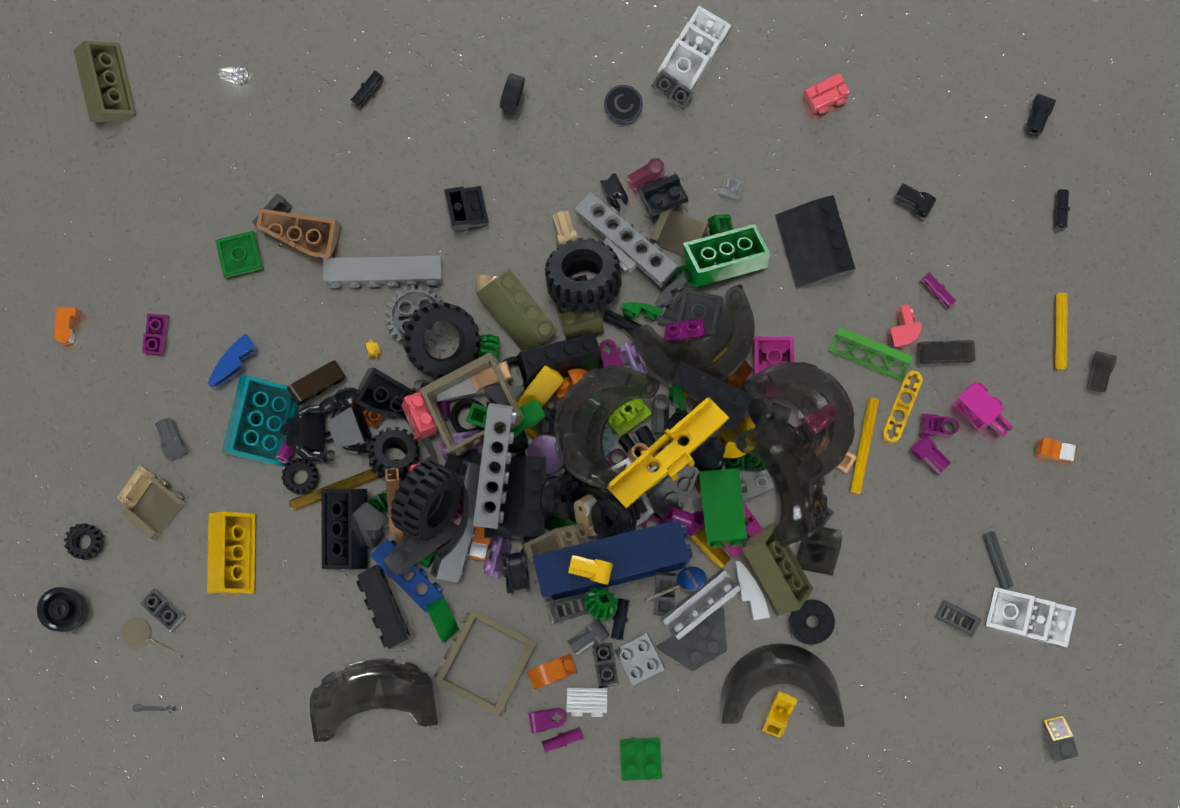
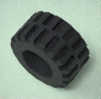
M388 427L386 432L381 430L379 435L373 437V441L370 444L369 464L372 466L374 473L378 472V477H385V469L398 468L399 478L404 480L410 466L418 463L420 455L419 442L417 439H414L412 433L407 434L408 430L403 429L401 431L399 427L391 430V427ZM389 448H397L405 454V457L398 461H392L386 458L383 452Z

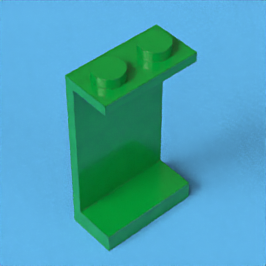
M739 468L700 471L698 483L701 488L706 534L705 547L710 546L711 549L722 548V545H731V547L742 546L743 543H746L747 533Z

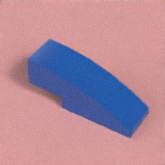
M244 334L235 341L218 361L208 381L209 386L213 389L244 369L246 366L242 360L258 350L247 334Z

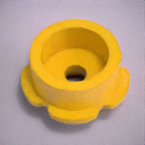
M370 339L371 342L365 343L369 358H377V354L380 353L378 343H373V340Z

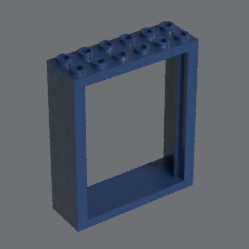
M680 520L532 556L542 598L547 603L587 593L591 589H597L600 586L604 589L656 576V572L668 573L686 568L693 553L690 544L686 545L685 542L688 536L685 523L681 524ZM572 556L612 563L613 568L608 585L568 573Z

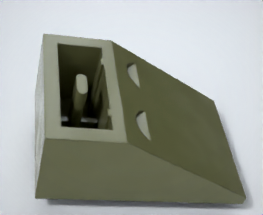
M585 274L571 280L587 281L588 279ZM554 302L566 340L591 333L599 334L604 332L598 309L592 313L585 311L582 314L578 313V311H567V308L563 309Z

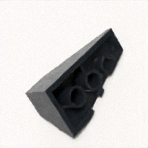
M373 367L368 368L358 387L360 395L355 403L370 412L407 419L401 405L404 397L417 392Z

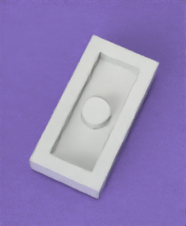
M608 238L603 241L605 246L609 245L617 254L621 270H627L631 273L636 268V263Z

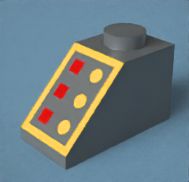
M1058 716L1043 720L1053 760L1061 761L1078 757L1074 737L1064 717Z

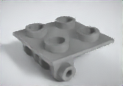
M648 633L614 650L632 686L665 670L664 664Z

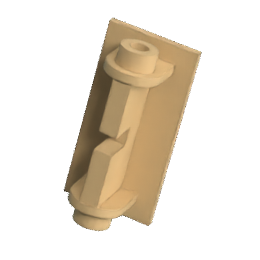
M139 465L117 498L122 503L134 508L151 484L150 478L156 476Z

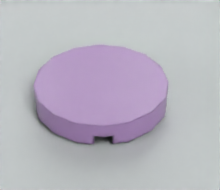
M544 434L535 438L529 444L527 451L528 456H546V474H552L560 470L567 457L564 444H562L558 437L551 434Z

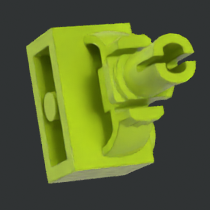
M631 395L623 401V404L618 409L615 407L607 413L606 422L620 439L649 419L652 413L638 395L635 397Z

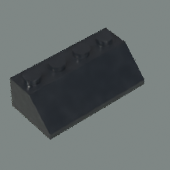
M595 333L520 351L516 356L525 389H527L544 366L558 371L563 378L569 377L568 371L572 369H584L589 372L591 377L602 374L601 353Z
M321 489L322 569H368V547L353 514L364 502H367V489Z
M376 564L357 575L359 580L356 583L360 592H365L367 598L364 599L367 609H372L375 617L372 618L376 629L380 628L382 636H380V640L383 646L391 650L412 641L411 634L383 569Z

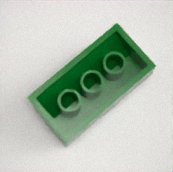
M755 224L683 243L687 270L695 287L767 268L770 258V252Z

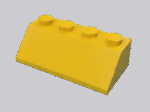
M238 512L208 513L207 593H254L256 514Z

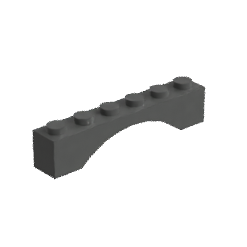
M466 459L462 461L459 477L463 484L462 519L451 541L435 555L430 574L436 579L458 583L459 579L463 576V565L470 552L469 544L475 535L473 522L481 466L479 462Z

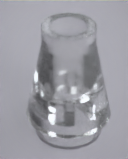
M243 66L220 68L218 76L220 80L242 85L248 82L249 72Z

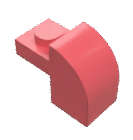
M909 304L902 305L898 309L902 326L892 327L887 331L890 345L893 349L908 347L918 338L921 332V322L913 323L915 315L913 309L909 308Z

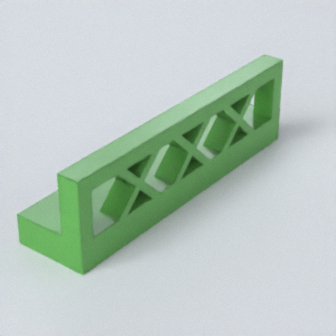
M841 327L837 329L828 351L900 381L903 380L907 367L913 358L911 355ZM838 339L846 342L847 350L841 352L834 349ZM857 348L864 349L866 357L862 359L856 358L853 350ZM879 355L883 358L885 364L876 366L873 364L871 357ZM895 362L903 365L900 375L893 373L889 365Z

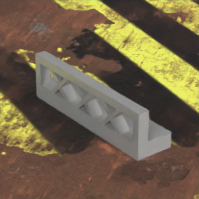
M722 568L706 581L703 588L692 592L660 619L679 640L741 589Z

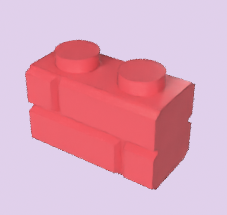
M838 73L805 89L803 95L813 114L817 112L823 114L830 109V106L834 104L839 106L845 103L850 91L844 83L841 74Z
M421 391L404 397L401 406L412 430H414L416 439L420 440L434 435L438 427Z

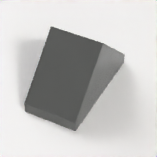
M484 386L485 395L493 404L510 406L501 386ZM510 386L517 401L525 391L524 386Z

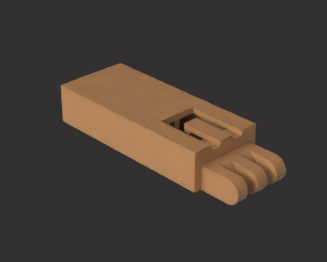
M398 468L385 469L390 534L395 533L396 542L399 544L404 538L403 532L394 526L390 514V509H392L391 503L395 498L394 494L400 487Z

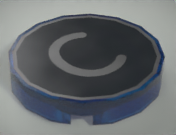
M619 85L612 88L607 93L604 101L606 114L617 123H630L636 120L641 114L643 106L642 97L639 92L627 85Z

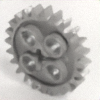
M411 285L410 291L404 287L403 294L396 291L398 297L391 296V300L394 303H387V307L391 310L385 311V314L390 316L385 319V322L391 323L387 326V330H394L391 333V337L397 335V343L404 340L403 333L405 331L402 326L411 319L399 320V317H410L414 312L419 311V305L423 301L439 303L442 297L435 298L436 291L430 294L429 287L422 291V285H419L418 290H415L414 285ZM402 304H409L411 310L408 313H403L400 310V306ZM447 322L434 323L430 330H426L423 343L425 342L429 346V340L436 342V335L442 337L439 330H446L442 323Z

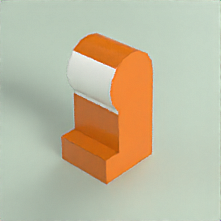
M56 307L54 338L62 345L68 346L75 341V333L73 332L74 320L80 319V310L77 308Z
M1043 437L1039 440L1036 457L1074 463L1077 446Z
M475 526V535L472 539L469 558L485 561L491 538H484L485 527Z

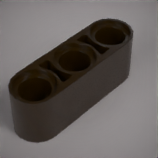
M333 360L295 381L287 387V390L297 406L339 384L346 376L337 361Z

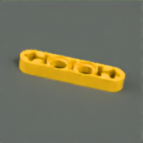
M918 371L908 372L902 381L882 431V437L887 443H895L901 437L923 381L922 375ZM915 375L918 383L915 382L911 389H907L911 382L908 377L911 378ZM902 393L910 394L911 401L909 403L902 402L900 398ZM895 411L903 412L904 419L902 421L894 419L893 414ZM890 421L894 425H901L900 428L898 426L895 428L894 434L897 436L892 439L888 438L889 434L886 433L893 427L892 424H889Z

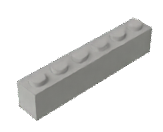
M441 256L323 258V282L330 288H339L340 285L357 288L363 284H368V287H379V284H387L389 287H397L399 284L418 286V283H426L427 286H437L438 283H443Z

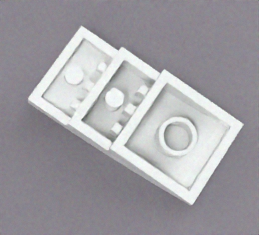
M698 6L679 38L675 40L657 72L663 69L692 90L732 25Z
M995 587L986 627L1068 648L1077 608Z

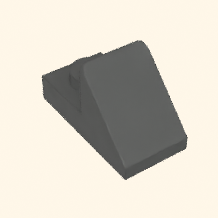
M364 502L353 514L367 547H374L385 536L381 527L389 519L368 502Z

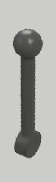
M135 704L133 711L151 710L173 713L175 708L173 705L154 707Z

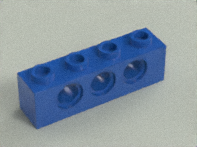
M386 539L370 556L425 613H428L426 605L444 597L441 593L443 589L436 582L432 584L427 579L429 575L422 568L419 570L415 566L409 568L413 570L414 576L410 580H405L404 572L397 576L382 564L383 560L398 545L394 539L392 541ZM421 583H425L428 587L425 594H419L417 591V587Z

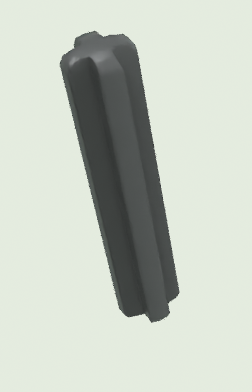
M994 531L985 533L984 537L1003 589L1011 588L1014 584L996 533Z

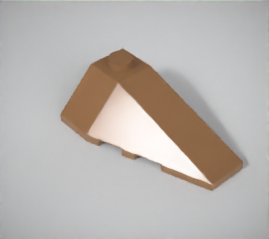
M259 208L256 228L310 256L330 259L337 244L340 222L333 219Z

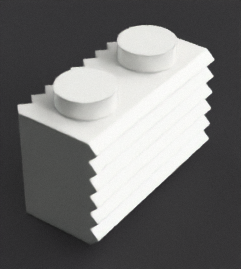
M567 688V712H571V716L583 717V713H591V717H603V713H607L608 688Z

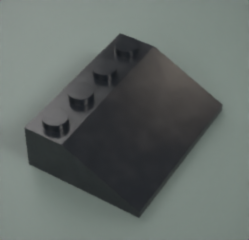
M834 195L810 201L775 215L796 289L853 274L856 268Z
M546 456L511 457V462L506 464L505 471L509 472L508 484H504L503 491L507 492L505 504L501 503V511H504L503 523H499L497 529L485 527L484 538L535 539L545 534V517L539 508L538 492L542 481L546 478ZM498 462L490 463L492 470L498 471L501 469ZM489 482L487 484L490 490L498 489L496 482ZM491 501L485 503V507L488 510L496 508V505Z

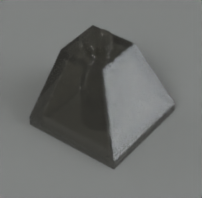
M821 527L802 535L796 556L801 568L833 576L842 546V530Z

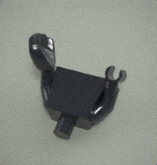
M354 387L341 388L331 397V402L336 409L332 414V419L327 423L330 431L324 433V441L327 444L334 442L337 448L343 447L347 452L359 455L370 453V450L366 449V444L373 441L362 408L360 405L350 407L360 395V390Z
M332 396L325 398L319 405L301 408L294 413V417L288 418L286 424H283L280 428L281 435L286 436L287 446L293 448L302 459L315 461L323 459L327 464L334 461L333 459H328L327 454L334 455L335 451L328 450L325 454L320 453L324 452V415L320 414L336 409L331 402Z
M685 410L674 413L669 418L666 429L671 430L689 413ZM681 437L680 445L686 446L690 441L689 438ZM709 437L690 454L694 460V466L699 471L722 470L725 461L723 456L725 453L724 444L721 440L715 441Z

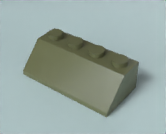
M100 41L82 42L73 51L90 122H110L135 115L119 44Z
M510 268L506 269L477 292L478 296L521 351L536 348L558 331Z
M774 522L750 537L742 549L745 557L748 558L752 565L754 573L761 581L763 589L769 595L772 605L776 608L779 615L800 610L813 588L777 523Z

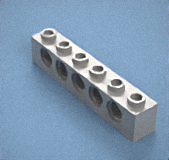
M590 192L575 208L576 215L604 239L608 238L636 263L640 270L663 288L678 272L676 260L671 256L666 257L662 253L663 250L656 243L652 245L642 231L637 232L633 228L634 225L628 219L623 220L619 217V212L612 206L609 208L604 204L605 201L598 194L595 196ZM598 211L604 212L601 217L594 216ZM612 223L618 224L616 229L608 228ZM627 235L633 237L629 242L623 241V238ZM639 248L647 249V252L644 254L637 253ZM654 260H660L662 262L661 265L657 267L651 264Z
M493 403L488 405L473 526L497 529L499 523H503L504 511H501V503L505 504L507 492L503 491L504 484H508L509 472L505 471L506 464L511 462L512 452H508L509 444H513L514 432H511V424H515L517 412H513L514 406ZM503 422L506 425V429L498 431L495 428V423ZM494 442L502 443L503 450L496 451L492 444ZM498 462L501 469L498 471L492 470L490 463ZM489 482H496L498 489L490 490L487 484ZM491 501L496 505V508L488 510L485 507V503Z

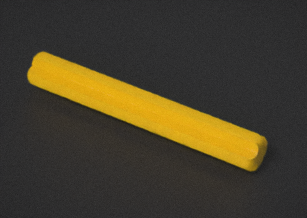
M1058 293L1056 295L1055 368L1057 370L1067 369V293Z

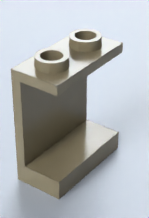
M669 209L660 214L651 234L650 243H656L663 249L685 257L683 243L707 237L710 230L707 227L708 221L705 220L702 223Z
M151 477L152 483L135 507H125L121 512L124 517L153 540L161 534L186 504L182 500L184 496L176 490L172 492L167 488L169 484L161 477L158 479Z
M583 523L556 528L523 545L529 562L534 563L532 558L534 555L587 543L589 539Z

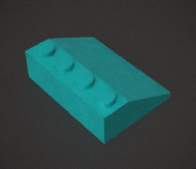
M249 375L240 376L221 452L284 466L285 463L276 459V455L283 445L282 441L286 439V436L281 435L280 428L283 424H286L288 418L294 417V413L298 410L297 404L287 390L288 386Z

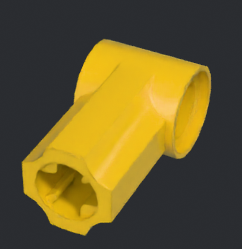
M573 555L568 573L608 585L613 564Z

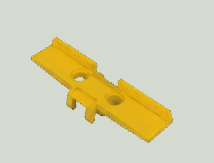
M707 397L671 430H665V434L646 451H641V456L608 484L607 489L627 509L666 475L670 477L672 482H675L678 479L677 473L687 465L690 468L695 464L690 454L717 431L729 417ZM683 436L690 440L686 446H681L678 441ZM669 440L672 441L668 446H666V447H665L660 453H658L655 457L652 456V455H653L654 453H656L662 446H664ZM648 466H656L659 469L656 472H650Z

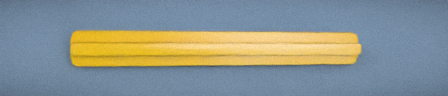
M869 398L850 489V492L854 494H860L862 491L879 405V399Z

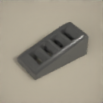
M586 593L546 605L551 625L586 615L588 610L583 608V611H580L577 600H580L582 607H584ZM571 602L573 603L575 613H572L570 606ZM562 605H565L567 612L566 616L564 615ZM555 607H557L559 618L556 616Z
M944 600L935 617L972 638L982 621L981 618ZM948 607H950L951 611L946 619L944 615ZM955 612H959L955 622H952L951 619ZM964 615L966 616V619L963 622L962 626H960L958 624L962 616ZM970 619L974 620L970 629L967 630L966 627Z

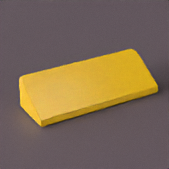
M544 366L517 400L519 407L521 408L534 400H539L543 408L562 384L564 378L558 371Z
M703 529L696 535L689 536L719 569H722L731 560L722 548L711 549L710 546L705 547L706 534Z

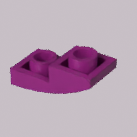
M147 313L142 353L163 354L168 315Z

